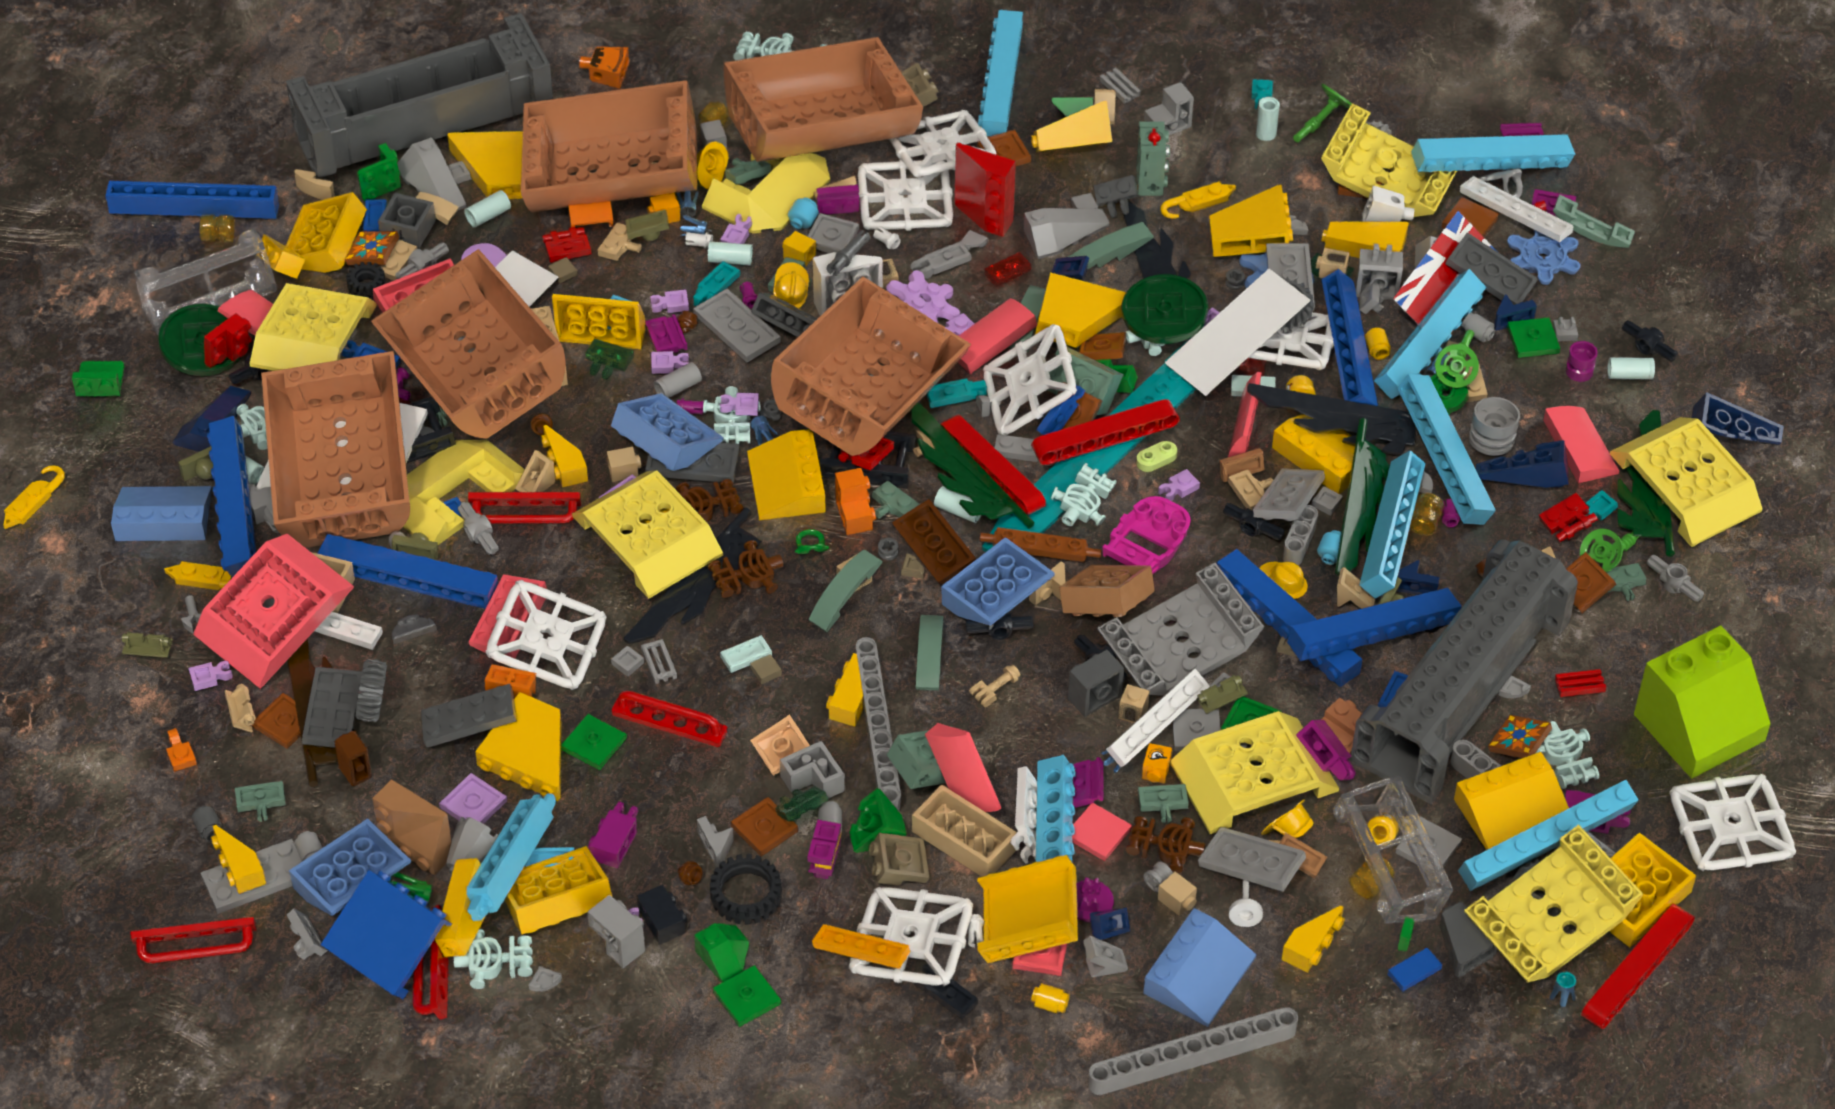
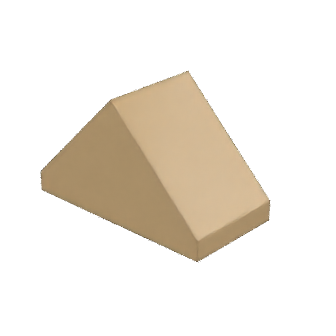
M535 450L515 489L519 492H544L555 483L554 462L538 450Z

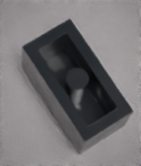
M663 884L637 895L639 913L659 945L685 934L686 915L682 909L678 910L674 895L671 891L667 892Z

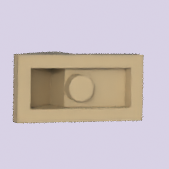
M1095 89L1094 105L1107 101L1110 124H1114L1115 90Z
M1063 562L1058 563L1051 569L1055 573L1054 577L1029 595V601L1034 605L1048 599L1051 593L1061 600L1059 587L1065 583V564Z
M1344 567L1340 570L1337 584V606L1340 607L1350 600L1361 609L1374 606L1375 598L1359 585L1360 580Z

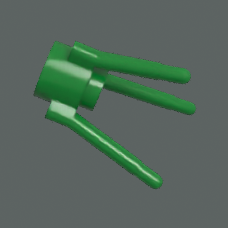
M399 872L392 875L412 883V885L401 884L410 889L412 897L418 895L428 901L429 904L432 885ZM390 880V882L393 883L394 885L397 884L396 881Z

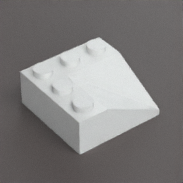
M836 253L813 257L814 304L819 315L821 316L862 277L883 288L882 258L855 255L849 266L844 267L837 276H832L836 270L829 274L826 267L835 258Z

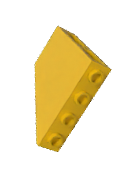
M523 131L448 133L450 152L458 162L462 161L465 164L471 178L486 197L502 190L509 199H523L521 195Z
M1282 185L1274 186L1209 215L1213 257L1266 252V243H1289L1293 241L1287 193H1283Z
M1050 272L1035 334L1050 327L1052 324L1059 325L1066 345L1078 347L1122 317V301L1126 292Z
M519 692L514 699L516 722L493 728L475 751L477 766L484 771H490L499 775L504 780L518 783L525 789L536 791L543 797L546 794L552 793L556 798L555 800L559 801L561 798L562 727L560 709Z

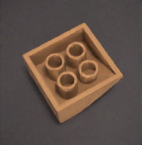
M1090 565L1059 587L1063 613H1072L1073 616L1092 614L1093 616L1112 614L1113 617L1124 616L1127 611L1135 608L1138 603L1146 600L1149 595L1155 592L1151 566Z
M391 779L372 798L377 828L411 861L416 863L421 870L429 871L436 875L446 864L451 847L447 813Z

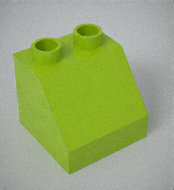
M1721 625L1646 663L1634 715L1691 779L1766 741L1771 723L1751 657Z

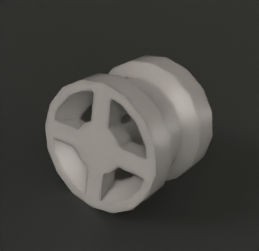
M1159 861L1153 866V870H1148L1143 876L1146 884L1153 891L1158 892L1159 885L1172 875L1173 872L1165 863Z

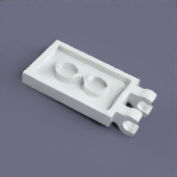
M1027 766L1018 768L1015 827L1018 832L1011 839V844L1015 850H1019V844L1024 841L1026 847L1021 851L1020 856L1026 864L1028 863V857L1032 854L1036 860L1037 781Z

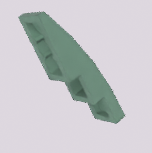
M1141 222L1108 234L1086 245L1069 257L1088 256V270L1094 265L1101 268L1115 257L1119 261L1153 239L1154 236L1146 225Z

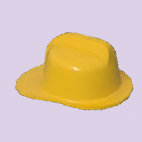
M710 142L697 153V176L700 184L705 189L709 190L713 178L720 182L723 180L728 163V152L722 143Z
M787 262L781 265L775 275L774 296L800 308L805 303L808 294L809 276L806 269L794 262Z
M1268 562L1259 568L1293 599H1298L1307 592V581L1299 565L1293 562Z
M1305 799L1292 810L1269 824L1261 832V835H1266L1273 830L1278 831L1282 835L1287 833L1294 838L1304 835L1313 826V820L1302 805Z

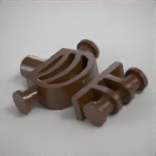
M731 479L723 480L720 483V487L717 481L713 482L714 497L702 487L688 489L689 485L687 482H682L676 487V491L694 510H699L697 513L706 522L712 519L714 505L719 504L724 517H728V507H730L732 514H738L743 510V505L739 503L740 497L737 495V490L735 487H732L733 482Z
M751 540L744 544V548L747 551L740 554L737 570H733L727 557L723 558V569L720 568L721 563L718 560L711 562L708 565V569L713 572L712 578L714 581H717L716 586L718 589H721V596L723 598L730 597L734 594V591L736 595L740 594L741 584L738 578H741L743 583L750 588L757 589L765 586L766 593L771 594L778 588V584L772 582L774 577L773 570L783 567V560L780 554L767 558L763 549H756L757 542ZM747 561V567L744 568L743 563Z
M1137 816L1134 818L1135 826L1131 827V835L1128 838L1130 844L1126 846V852L1133 856L1139 855V847H1142V858H1146L1150 844L1157 845L1160 860L1164 863H1169V868L1172 872H1177L1178 874L1183 871L1181 864H1186L1188 854L1200 857L1205 850V843L1192 841V828H1194L1195 822L1188 817L1182 818V825L1175 823L1166 825L1158 836L1153 835L1155 819L1151 818L1149 828H1147L1148 820L1142 816Z

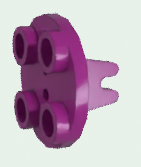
M1085 877L1084 880L1076 883L1077 920L1090 922L1091 912L1113 908V893L1109 887L1099 882L1098 878L1089 880L1088 877Z

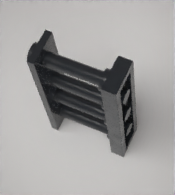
M433 397L409 404L427 409V417L434 432L423 436L419 433L412 445V451L407 463L456 445L451 427L443 429L436 415V413L441 412L440 407Z
M889 431L883 438L894 441L893 450H898L895 466L883 465L882 459L872 470L854 465L852 460L840 461L838 459L840 448L832 444L830 458L821 457V476L823 479L835 480V473L861 468L864 476H868L869 482L872 485L881 486L886 481H889L897 488L908 489L909 468L904 467L907 452H914L913 449L916 448V435Z

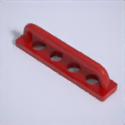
M468 492V502L473 510L483 515L481 513V506H568V512L564 515H485L490 524H564L574 519L572 513L577 511V506H581L580 492Z
M622 691L612 708L613 716L715 747L721 746L727 734V726L719 724L718 720L709 714L633 691ZM633 708L643 709V712L640 714H633L631 712ZM656 714H662L665 716V718L660 721H656L652 717ZM680 720L687 723L683 727H676L674 725L675 722ZM705 727L708 731L704 734H699L696 732V729Z
M440 905L432 906V910L434 907L441 911L443 910ZM434 939L431 943L430 1004H422L423 958L413 972L412 1004L413 1009L418 1014L434 1013L439 1020L447 1018L448 957L444 956Z
M254 917L131 931L130 935L133 944H136L138 957L146 963H159L244 952L252 943V931L257 929ZM236 932H242L243 940L236 944L152 954L146 950V943Z

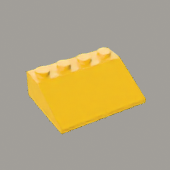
M353 192L302 206L286 243V247L297 252L305 259L301 270L326 273L342 269L345 258L351 249L367 210Z
M560 294L552 295L554 321L559 342L642 349L646 327L645 315L639 302Z
M1305 414L1286 420L1274 430L1272 448L1301 469L1324 470L1325 479L1322 484L1330 490L1341 494L1348 488L1355 446L1343 443L1342 440L1350 437L1349 433L1344 430L1314 433L1293 423L1295 419H1313Z
M812 430L790 431L747 451L759 520L826 512L825 491Z
M1542 752L1457 782L1454 796L1456 804L1486 850L1569 809L1555 773Z
M1640 832L1610 858L1643 893V896L1627 917L1610 930L1615 937L1630 948L1653 927L1673 903L1678 905L1692 892L1696 875Z
M587 846L523 867L505 897V902L520 933L525 934L533 933L537 929L548 925H556L560 921L571 917H579L596 906L608 895L612 896L607 876ZM552 863H560L554 866L544 867Z

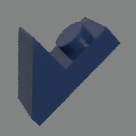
M1089 257L1056 258L1051 273L1084 281L1088 270Z
M1505 294L1496 313L1494 330L1507 328L1508 322L1534 319L1537 305L1533 300L1513 305L1507 294Z
M1417 560L1399 570L1397 577L1402 579L1396 591L1415 595L1438 590L1440 577L1418 573L1420 560Z
M1127 907L1090 913L1092 935L1099 940L1130 932Z

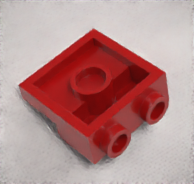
M235 313L204 336L205 364L208 367L212 368L216 364L222 363L226 357L234 361L247 353L249 343L252 341L248 330L252 326L246 318H242Z

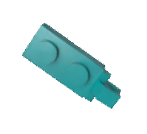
M722 261L698 284L696 293L693 296V305L696 307L727 289L740 276V270Z
M966 378L936 384L926 394L930 408L974 400L977 396L987 395V386L985 380L973 382L968 381Z

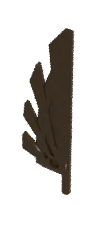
M308 638L287 660L301 742L315 674V667L309 660ZM323 657L322 667L332 668L327 658ZM302 744L308 783L310 787H316L318 785V778L315 766L338 763L336 748Z

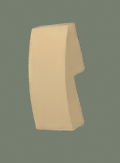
M295 169L296 185L301 191L321 200L335 197L332 181L316 179L315 172Z
M420 192L416 197L434 202L436 219L446 225L459 208L455 204L429 193Z

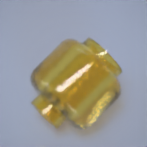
M718 101L716 103L709 102L698 114L699 125L720 120L723 127L729 120L728 109Z

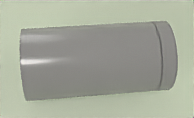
M690 362L653 382L657 394L662 393L670 398L701 382L702 377L698 367L693 362Z

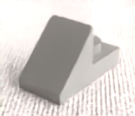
M706 816L697 819L698 835L714 865L719 868V864L725 860L733 843V828L717 832L715 825L710 824Z
M1092 936L1083 941L1086 949V962L1091 977L1121 973L1128 970L1121 948Z

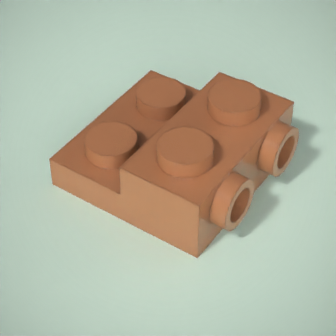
M1339 698L1325 710L1324 717L1321 720H1325L1351 755L1356 721L1362 713L1357 710L1356 705L1351 700L1344 701Z

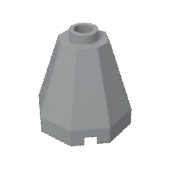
M461 817L456 825L446 862L449 868L448 872L452 875L457 859L478 858L481 864L499 835L495 834L493 837L490 834L491 829L487 825L471 817H467L466 820L464 817Z

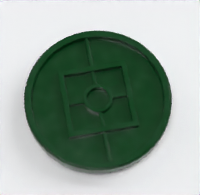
M1161 274L1144 278L1129 288L1122 301V317L1127 328L1137 337L1152 343L1172 344L1189 339L1201 330L1208 316V301L1203 290L1191 280L1177 275Z
M192 304L174 311L164 320L159 330L158 341L160 352L169 365L189 375L210 376L222 373L237 364L241 357L234 361L226 357L222 363L216 364L212 368L205 364L204 336L228 319L218 312L220 306Z

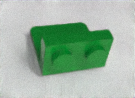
M386 143L378 146L381 161L362 168L357 172L361 198L364 202L365 200L375 199L401 188L400 171L397 164L398 157L394 149L391 150Z
M83 361L80 364L79 372H73L72 375L76 396H120L125 368L124 362Z

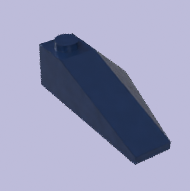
M234 386L228 387L182 426L173 440V445L198 452L211 447L207 438V433H210L209 423L231 416L237 418V408L241 404L246 403L251 395V391Z
M1708 392L1693 406L1692 418L1699 419L1710 432L1716 435L1777 445L1782 443L1784 426Z
M1565 440L1535 445V450L1526 453L1522 449L1516 451V454L1510 458L1500 456L1476 464V471L1480 479L1545 488H1559L1568 485L1569 470Z

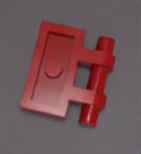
M570 227L566 231L557 232L555 230L550 231V234L542 235L550 263L566 257L571 259L591 255V247L583 227Z
M882 438L868 451L854 456L842 450L839 460L845 462L847 459H852V464L872 470L894 449V441Z
M1577 493L1539 514V520L1551 535L1560 531L1555 535L1559 543L1565 539L1570 540L1574 537L1575 533L1582 529L1590 528L1591 524L1597 521L1598 518L1594 513L1585 516L1589 513V507ZM1574 521H1577L1575 524L1571 525L1570 527L1568 526L1569 524L1573 523Z

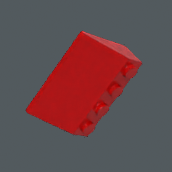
M957 142L955 152L954 205L984 231L1004 237L1014 218L1016 161Z

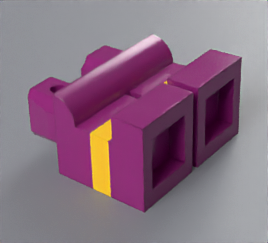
M817 820L807 856L808 862H811L808 872L814 873L816 878L828 879L829 876H832L841 844L840 823Z

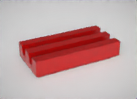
M1601 669L1556 674L1555 682L1560 697L1606 692L1607 687L1604 684L1603 676H1601Z

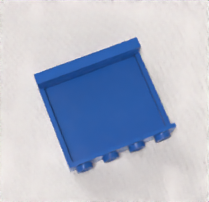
M368 870L321 945L394 996L404 999L409 992L404 986L442 926L444 924L451 926L452 923L445 919L447 914L436 907L433 910L426 906L428 901L418 895L412 897L409 895L410 889L397 882L396 885L391 883L392 877L385 872L379 870L376 873Z

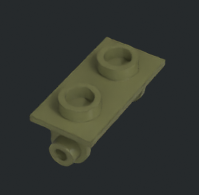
M128 631L122 635V642L125 643L122 654L168 658L173 638L166 637L165 634H148L144 636L140 633Z
M1232 675L1230 678L1220 682L1221 686L1218 688L1216 685H1213L1205 690H1201L1200 694L1197 695V701L1205 713L1208 714L1248 694V692L1242 685L1241 677L1239 675Z

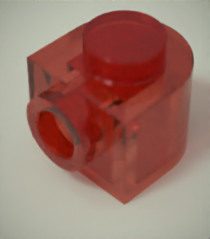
M1247 358L1239 365L1240 371H1244L1245 376H1253L1256 372H1262L1261 376H1264L1266 361Z

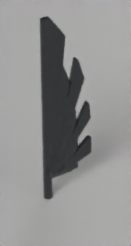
M1128 200L1129 214H1123L1126 226L1143 222L1147 227L1145 212ZM1160 228L1159 232L1160 245L1153 238L1134 251L1143 279L1161 274L1177 275L1171 264L1174 242L1162 228ZM1183 261L1178 276L1189 279L1191 272L1186 262Z
M1249 383L1247 386V391L1268 408L1297 410L1313 418L1295 419L1293 423L1314 433L1337 430L1357 433L1359 419L1365 418L1368 420L1365 440L1368 442L1377 439L1391 441L1382 449L1383 453L1400 456L1406 444L1415 445V423L1407 411ZM1357 435L1346 437L1342 442L1355 446Z
M747 507L716 538L723 552V556L716 559L720 561L721 569H723V558L727 557L733 570H737L740 554L747 551L744 548V544L747 541L754 540L758 546L762 542L756 536L739 527L751 515V510ZM709 564L673 584L625 635L623 640L628 644H633L656 637L672 615L688 606L689 608L681 620L682 625L701 615L717 582L712 578L713 572L708 569Z

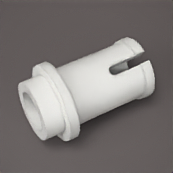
M881 226L878 227L880 231L877 229L874 231V238L886 244L888 249H896L900 245L901 240L898 234H892Z
M687 232L686 246H700L708 249L709 242H713V235H709L708 232L705 234Z
M972 914L968 926V945L970 947H975V938H977V946L979 942L984 941L982 932L984 920L978 914Z

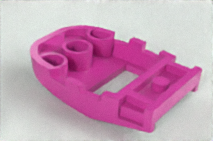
M1159 496L1146 497L1136 503L1129 514L1124 513L1120 518V523L1110 534L1109 544L1103 545V556H1109L1125 565L1151 566L1153 575L1171 561L1188 533L1191 522L1190 515L1182 506ZM1132 531L1167 551L1158 556L1125 537Z

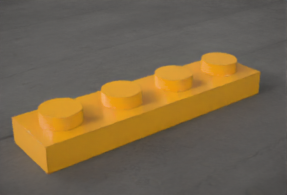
M825 924L822 925L812 940L814 948L900 969L910 954V948L907 944Z

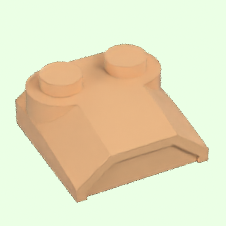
M790 715L750 740L772 775L780 772L781 758L810 746Z

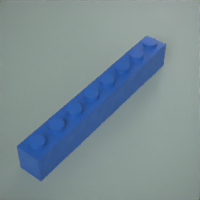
M109 181L105 195L109 213L276 219L279 208L277 187L266 185Z
M1337 269L1324 277L1322 284L1343 397L1347 401L1378 406L1354 281L1340 269Z
M231 416L209 423L210 433H207V438L212 449L209 451V456L213 463L211 474L215 481L213 492L217 499L215 510L219 517L217 529L221 535L219 547L223 553L221 565L223 570L227 571L233 578L256 553L243 431L236 418Z
M327 534L317 553L352 562L354 577L486 609L498 586L497 575L490 572L453 565L445 561L441 562L424 556L420 557L404 551L387 549L383 546H375L341 536Z
M1238 549L1217 562L1218 567L1244 601L1251 607V610L1263 618L1267 625L1272 626L1281 637L1283 636L1285 639H1288L1293 625L1317 620ZM1351 649L1309 659L1314 667H1318L1326 674L1330 681H1334L1339 687L1355 678L1361 672L1362 658Z
M1448 588L1293 625L1287 643L1300 661L1314 659L1449 625L1462 606Z

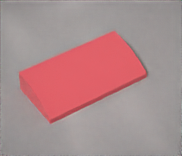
M451 259L376 287L373 289V299L383 313L454 266Z
M248 290L223 303L218 308V312L227 318H230L235 313L242 318H246L252 326L248 332L256 336V332L273 306V303L253 290Z
M1012 298L1008 299L959 335V337L971 345L958 363L969 374H972L1037 326L1035 315L1018 301Z
M1256 372L1244 387L1228 457L1248 451L1259 400L1247 391V386L1249 383L1260 385L1262 372Z
M1558 406L1545 409L1543 421L1554 441L1565 440L1568 466L1578 484L1619 474L1618 467L1584 408Z
M503 574L469 640V645L482 652L487 650L488 640L497 622L496 616L502 610L507 596L516 581L523 580L524 582L547 589L545 581ZM528 592L536 609L540 610L546 598ZM518 595L510 616L527 622L529 613ZM505 625L497 646L519 640L522 632ZM520 649L506 653L504 655H507L515 659Z
M937 723L925 733L948 789L984 812L999 811L1002 807L970 732Z

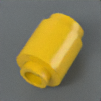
M1382 328L1370 329L1365 334L1369 353L1374 359L1383 360L1389 356L1391 350L1386 332Z
M1041 983L1040 987L1034 988L1031 1001L1035 1002L1036 1008L1057 1014L1059 1012L1065 1013L1070 994L1065 993L1063 989Z

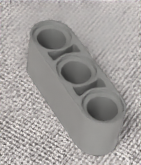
M1307 505L1298 519L1293 521L1285 540L1284 562H1293L1297 565L1302 563L1316 530L1318 511L1315 507Z

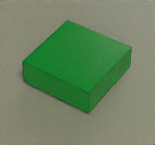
M1405 917L1398 950L1408 951L1415 922L1412 918Z

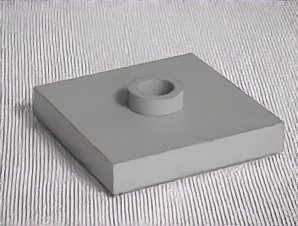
M820 213L807 237L816 240V250L837 253L843 250L856 236L859 224Z
M1185 709L1172 721L1174 751H1181L1193 739L1220 731L1219 709L1208 714L1203 709Z
M1420 816L1396 848V854L1438 875L1460 846L1462 838Z

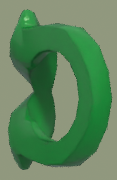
M807 529L796 536L797 549L795 553L808 554L811 550L823 552L830 548L825 545L823 534L817 530ZM813 535L818 538L819 543L812 546L802 545L801 540L805 536Z

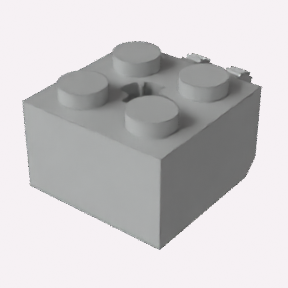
M1374 244L1373 250L1360 249L1356 277L1357 297H1360L1367 288L1375 284L1380 287L1379 295H1382L1384 299L1394 300L1393 298L1400 290L1403 252L1392 251V245H1387L1386 251L1379 250V244Z

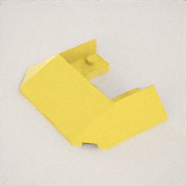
M812 152L766 160V162L771 164L772 171L752 191L739 184L736 185L727 178L723 182L713 178L703 201L702 209L734 225L736 224L735 218L738 214L742 216L741 222H745L748 217H751L752 226L748 231L752 234L761 233V230L773 228V231L782 230L790 222L788 211L797 199L805 197L812 200L816 188L824 187L830 182L826 159ZM751 153V160L753 161L755 158Z
M455 440L456 445L438 452L407 474L410 515L403 526L404 529L411 534L421 532L428 537L429 541L438 542L439 545L463 528L464 519L439 499L468 478L486 492H513L525 469L488 440Z

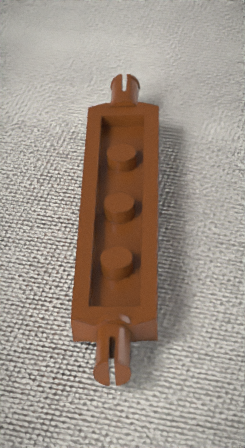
M997 527L994 534L982 532L980 534V542L993 543V546L1006 537L1029 555L1084 562L1087 557L1099 559L1101 557L1102 549L1088 548L1087 540L1000 527Z

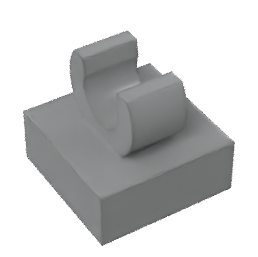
M1372 284L1360 295L1359 310L1367 314L1371 309L1375 312H1380L1384 308L1380 304L1384 301V297L1379 295V286Z
M1560 317L1558 320L1553 321V329L1558 341H1577L1578 331L1574 317L1563 320V317Z

